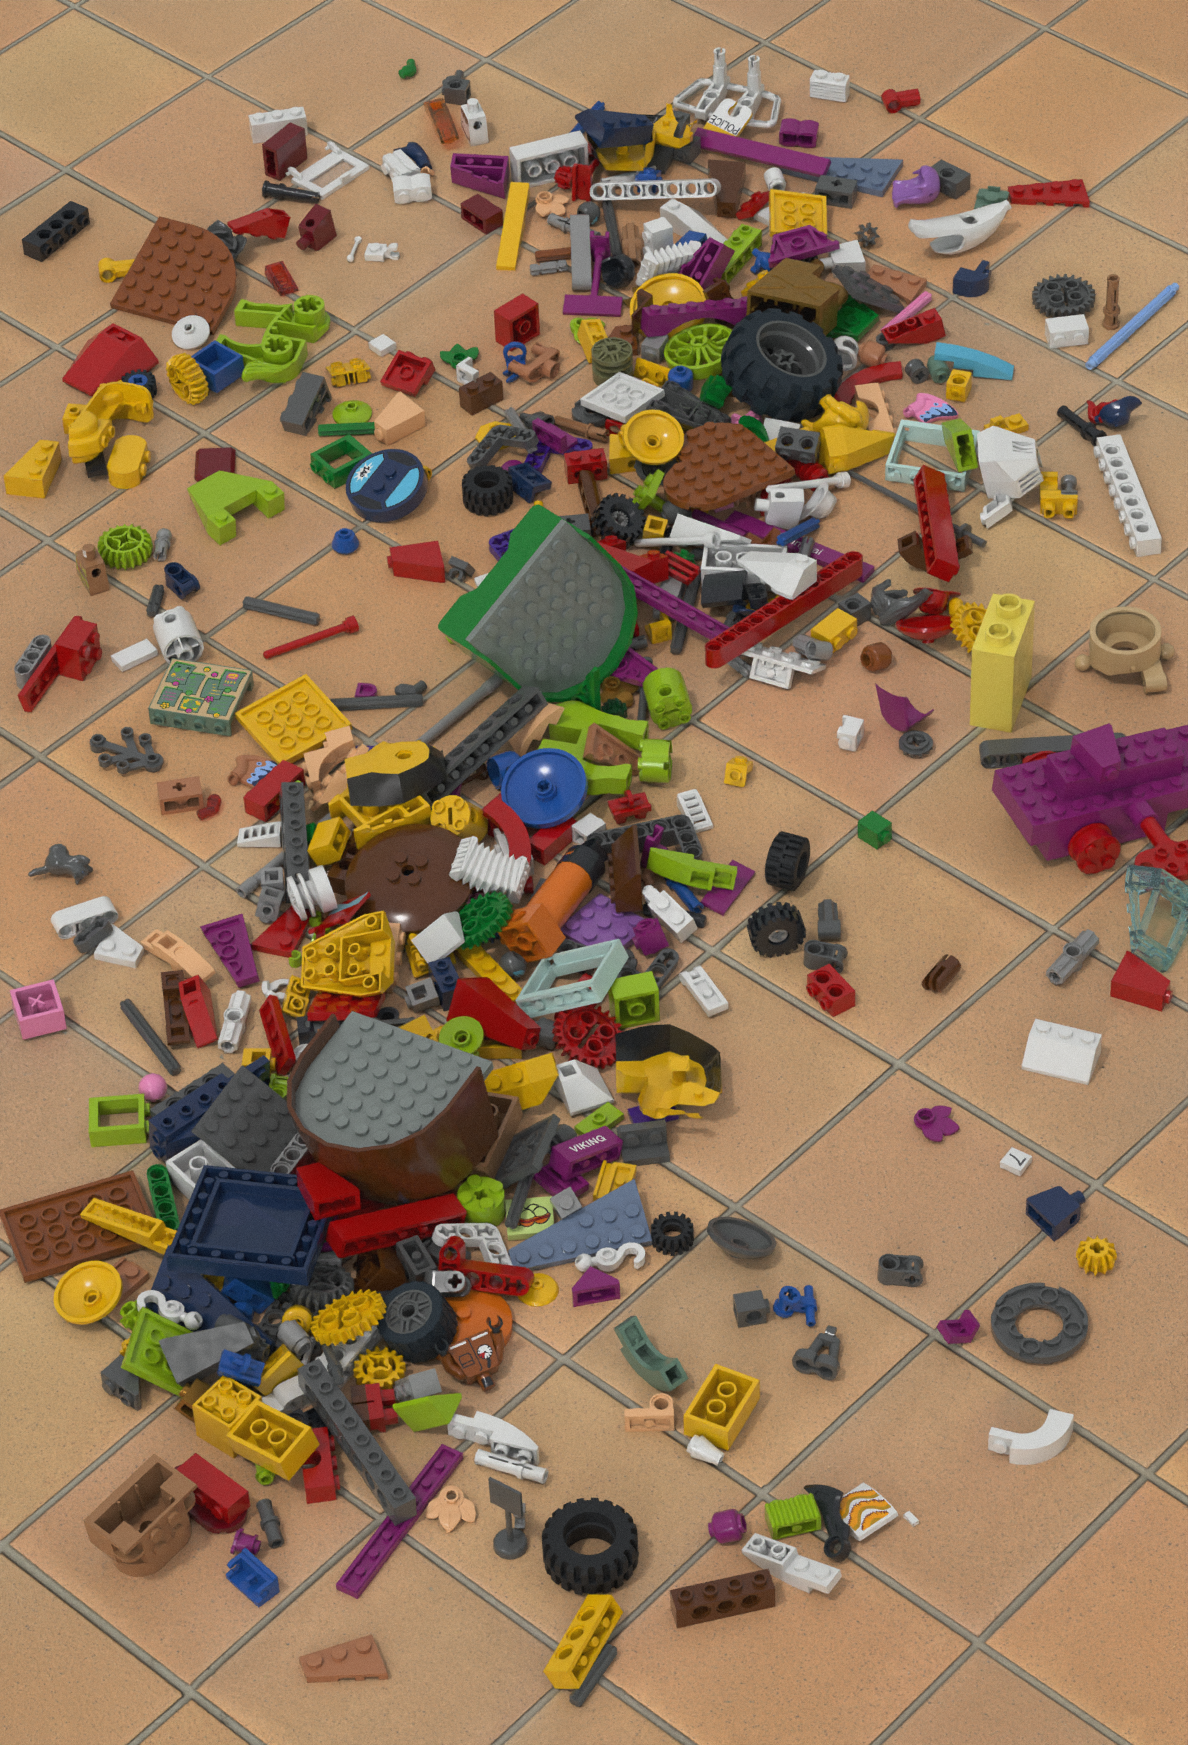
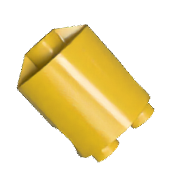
M448 795L440 800H436L432 805L431 825L447 829L461 839L475 836L478 838V843L486 835L488 820L483 816V810L457 795Z

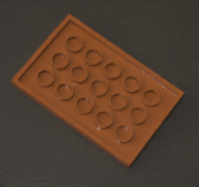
M133 1170L0 1209V1220L24 1283L70 1270L84 1262L99 1261L145 1247L82 1219L80 1216L81 1212L93 1198L152 1217Z

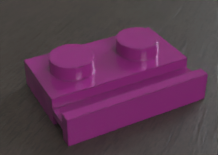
M549 1163L542 1167L541 1171L534 1174L533 1177L552 1197L568 1187H571L576 1197L589 1190V1182L581 1175L565 1180Z

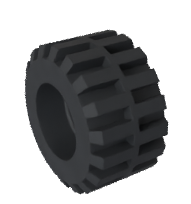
M495 465L477 466L467 471V474H464L462 479V496L465 508L469 509L471 513L475 512L476 515L494 516L497 513L505 512L504 509H509L513 503L511 474L500 466L495 467Z
M783 831L776 835L769 848L765 864V879L768 885L790 891H795L799 887L806 874L810 858V842L808 838Z

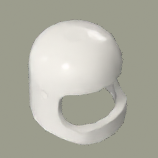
M849 336L836 338L834 342L838 347V355L842 357L843 371L852 370L857 365L858 343Z

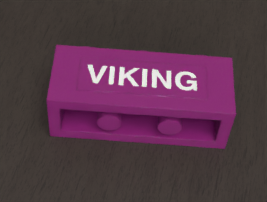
M605 1125L552 1146L549 1165L565 1180H569L601 1167L603 1160L611 1163L620 1159L623 1140Z

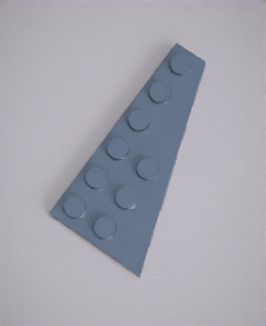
M823 157L830 159L832 162L826 176L858 180V192L878 197L884 196L903 167L902 159ZM779 168L782 171V174H787L818 182L820 178L796 171Z
M635 1179L509 1249L508 1255L512 1265L526 1267L534 1271L575 1262L576 1257L582 1253L595 1257L600 1249L606 1247L617 1251L620 1246L629 1242L640 1244L642 1247L652 1245L651 1234Z

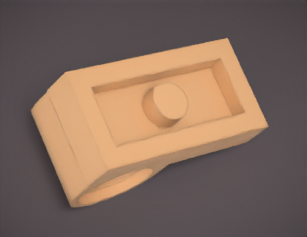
M658 1393L652 1396L650 1408L624 1409L625 1432L674 1431L673 1400L665 1393Z

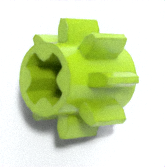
M137 1300L125 1303L120 1310V1315L123 1317L120 1323L125 1328L129 1327L131 1331L138 1315Z

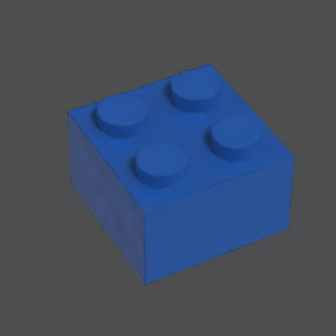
M216 340L191 356L199 364L201 370H203V374L206 376L205 379L208 382L207 387L215 393L220 392L242 376L244 369L243 356Z

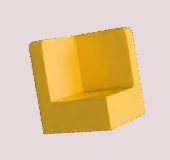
M659 611L660 621L644 626L645 632L652 644L672 640L671 622L668 616Z

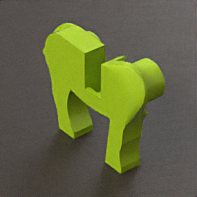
M305 295L298 298L294 302V311L293 303L275 305L253 303L241 299L234 310L235 324L242 327L266 328L261 344L239 343L222 334L218 336L216 341L243 356L244 369L241 377L244 382L261 379L270 383H284L293 380L299 375L308 356L307 342L316 343L328 331L330 316L325 312L323 299L315 295Z
M565 701L555 704L564 707V711L557 725L548 724L550 740L543 739L538 749L555 748L573 755L581 763L588 781L587 795H624V791L629 789L632 782V765L599 766L592 764V760L584 758L588 727L596 723L630 748L640 750V739L649 738L648 721L629 720L617 715L607 714L580 701Z

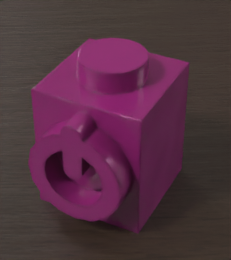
M658 918L643 919L633 928L635 937H632V940L637 950L642 949L644 956L655 954L660 949L669 946Z

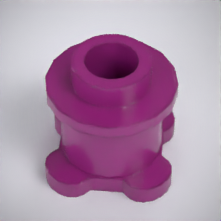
M240 1528L235 1533L230 1554L234 1555L235 1552L241 1553L246 1548L253 1555L257 1556L261 1547V1541L258 1540L259 1536L257 1534L254 1536L246 1534L244 1529Z

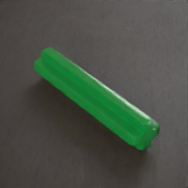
M374 422L318 425L319 436L374 434L375 430Z

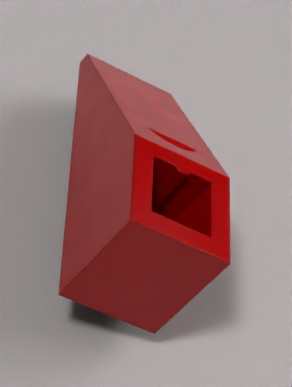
M265 208L228 221L227 225L233 230V233L238 235L247 233L254 237L262 235L276 240L277 238H285L291 217L284 210Z
M935 308L881 330L888 344H925L946 336L942 318Z
M199 975L179 982L181 1002L197 1048L217 1041L218 1035L209 987Z

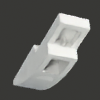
M477 1411L474 1418L454 1414L450 1424H447L449 1436L477 1442L481 1445L491 1446V1453L518 1461L526 1460L529 1464L536 1466L539 1464L538 1446L525 1433L502 1419Z
M757 1533L751 1537L741 1550L743 1555L763 1570L769 1568L770 1574L807 1593H810L812 1589H816L829 1594L842 1577L840 1569L798 1555L796 1547Z

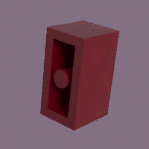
M476 194L460 203L461 218L487 235L503 226L502 209L481 195Z

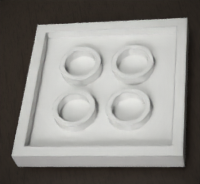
M618 372L583 396L580 402L583 407L626 424L632 416L646 410L652 399L660 400L665 396L662 388Z

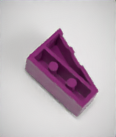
M453 153L450 165L452 183L505 199L510 176L509 156Z
M709 237L693 254L694 257L687 264L684 263L680 267L681 270L678 274L691 277L705 290L714 284L713 279L715 277L721 278L735 251Z

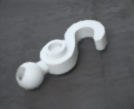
M630 1242L620 1246L617 1251L606 1247L600 1249L595 1257L584 1253L578 1255L575 1259V1266L581 1272H586L590 1266H597L602 1271L610 1272L617 1269L627 1255L634 1254L637 1256L634 1259V1268L639 1269L645 1263V1250L640 1244Z
M147 1290L142 1292L137 1298L138 1312L142 1307L146 1308V1303L154 1302L158 1305L160 1316L175 1323L182 1321L189 1330H197L203 1323L201 1314L194 1311L184 1312L182 1303L175 1300L166 1301L165 1296L159 1291Z

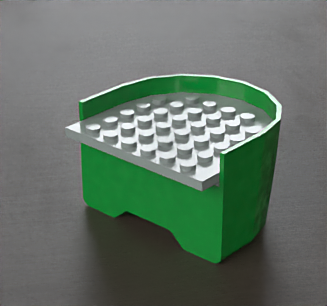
M537 504L526 513L510 533L508 550L475 590L457 599L439 622L438 629L465 654L517 690L522 686L538 687L547 702L571 701V698L576 694L581 683L586 680V675L593 667L599 668L601 684L605 678L609 677L617 669L631 645L638 616L635 588L621 564L592 536Z

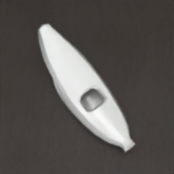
M1004 200L1000 203L990 204L960 214L926 220L910 219L908 228L918 238H936L930 242L931 248L936 253L957 254L976 247L990 237L1003 221L1006 212L1012 207L1007 200Z

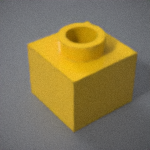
M648 515L642 539L664 538L668 519Z

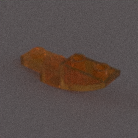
M438 98L424 102V109L433 124V129L441 144H451L458 140V132L444 99Z

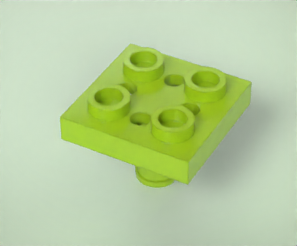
M659 469L653 475L649 474L644 480L643 486L638 485L633 492L635 497L632 502L634 504L637 502L640 505L638 507L639 510H644L647 505H650L660 514L663 511L662 505L666 502L658 497L656 492L665 473Z

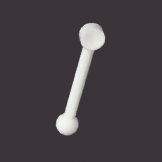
M360 236L354 238L355 244L350 255L347 256L348 262L354 260L357 246L362 243Z

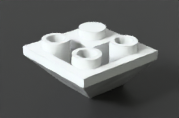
M575 1059L557 1065L559 1076L554 1085L570 1116L601 1107L607 1102L610 1104L614 1103L597 1068Z

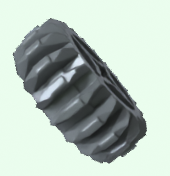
M318 1262L315 1265L308 1286L290 1284V1294L294 1304L303 1305L310 1311H315L318 1314L319 1310L326 1309V1304L331 1305L333 1299L338 1300L341 1299L343 1294L349 1296L352 1291L354 1292L355 1284L351 1273L346 1272L345 1268H338L337 1264L331 1266L328 1262L326 1264Z

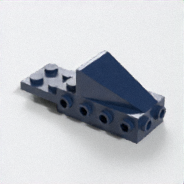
M263 1055L245 1068L269 1086L270 1061ZM223 1073L219 1074L148 1120L150 1149L157 1159H161L166 1164L165 1161L201 1140L191 1130L234 1075L227 1078Z

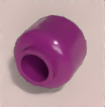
M728 1509L713 1514L712 1521L708 1523V1530L710 1536L715 1537L718 1543L726 1544L741 1540L744 1533L747 1532V1524L743 1513H739L736 1509Z

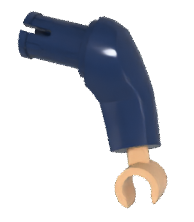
M408 142L407 146L394 149V151L401 149L408 157L412 158L420 168L421 173H429L432 176L435 174L428 155L418 143Z

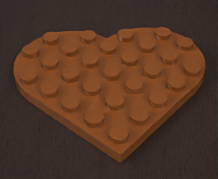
M707 422L686 432L683 447L678 454L679 463L674 464L666 473L663 486L666 498L675 506L686 510L692 507L695 509L701 508V511H708L727 506L759 492L769 485H775L795 476V469L752 431L743 427L742 424Z

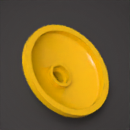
M644 410L629 419L624 428L623 441L629 454L636 460L649 465H661L672 461L678 456L683 447L684 433L679 422L670 414L660 410Z
M88 1261L73 1267L63 1275L55 1288L53 1300L57 1312L64 1320L72 1324H90L102 1319L115 1308L121 1298L123 1290L121 1276L112 1265L103 1261Z

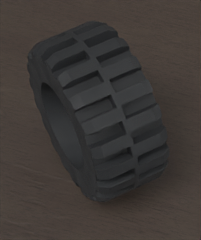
M592 1497L591 1500L577 1499L575 1503L570 1501L563 1505V1509L558 1508L552 1513V1517L547 1519L545 1528L542 1531L543 1562L545 1563L547 1574L551 1576V1579L557 1585L561 1583V1588L569 1592L574 1590L575 1594L583 1595V1593L597 1595L598 1592L605 1594L611 1592L613 1587L619 1588L624 1584V1580L630 1579L638 1564V1533L636 1524L633 1523V1518L629 1513H625V1509L621 1506H613V1502L606 1499L604 1502L599 1501V1498ZM587 1538L601 1539L611 1545L607 1550L594 1555H584L570 1549L577 1541Z

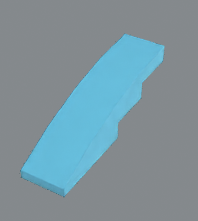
M936 342L934 360L954 362L953 368L973 370V377L1012 380L1014 365L998 357L959 345Z

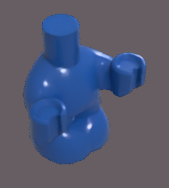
M755 248L752 251V255L756 257V260L750 271L753 274L759 273L761 268L768 270V272L771 271L773 268H769L768 264L771 254L769 252H761Z

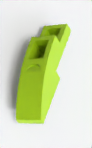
M650 847L647 869L670 880L711 891L712 886L733 890L737 874L736 866L696 860L693 854Z

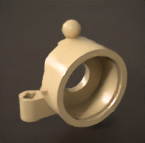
M1115 607L1101 612L1093 619L1089 634V656L1084 654L1077 656L1075 666L1081 671L1093 667L1095 671L1099 670L1109 676L1140 672L1144 692H1160L1167 690V679L1165 672H1163L1160 658L1164 660L1171 659L1174 656L1175 650L1171 644L1164 643L1161 645V625L1152 614L1135 607ZM1121 647H1128L1134 650L1124 651L1116 649Z

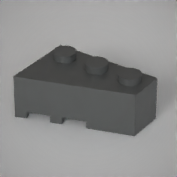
M302 372L300 379H297L293 394L288 398V405L280 416V422L284 431L307 436L317 421L316 415L323 413L325 410L323 405L332 400L325 377Z

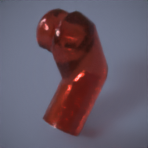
M210 795L207 798V806L196 811L200 821L219 812L222 803L219 795Z

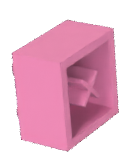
M54 979L10 990L13 1011L23 1040L67 1029L64 1010Z

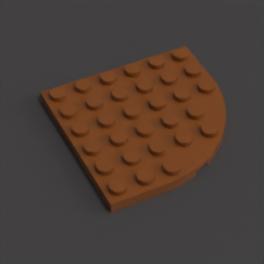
M159 216L110 302V306L112 309L173 325L186 316H200L207 321L210 327V334L214 335L236 292L237 270L232 254L224 242L210 231L192 224Z

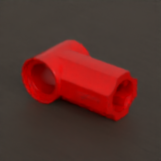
M918 88L899 92L888 89L881 95V100L889 113H896L904 107L919 105L921 101Z

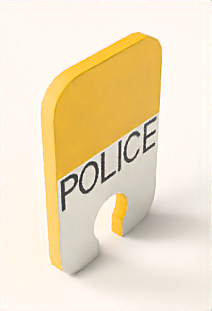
M729 98L724 99L703 129L738 137L752 118L753 113L749 107L743 105L738 116L730 117L729 112L736 106L737 102Z

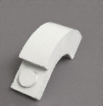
M1050 1409L1043 1426L1034 1432L1025 1434L991 1427L988 1438V1450L1010 1455L1009 1463L1031 1465L1047 1461L1058 1455L1068 1444L1073 1431L1074 1415Z

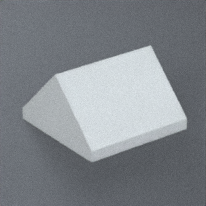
M457 911L443 914L411 940L427 964L428 962L447 957L465 942L460 916Z

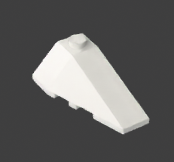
M677 514L669 536L671 538L700 537L708 532H718L723 543L750 544L752 541L746 537L681 514Z

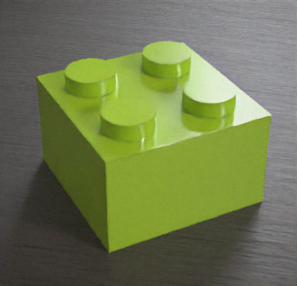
M652 971L615 979L608 991L609 1011L611 1017H617L614 1023L622 1024L620 1029L660 1021L659 989Z

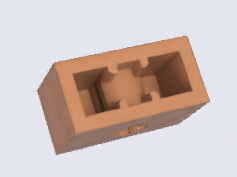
M199 776L156 782L161 815L204 809Z

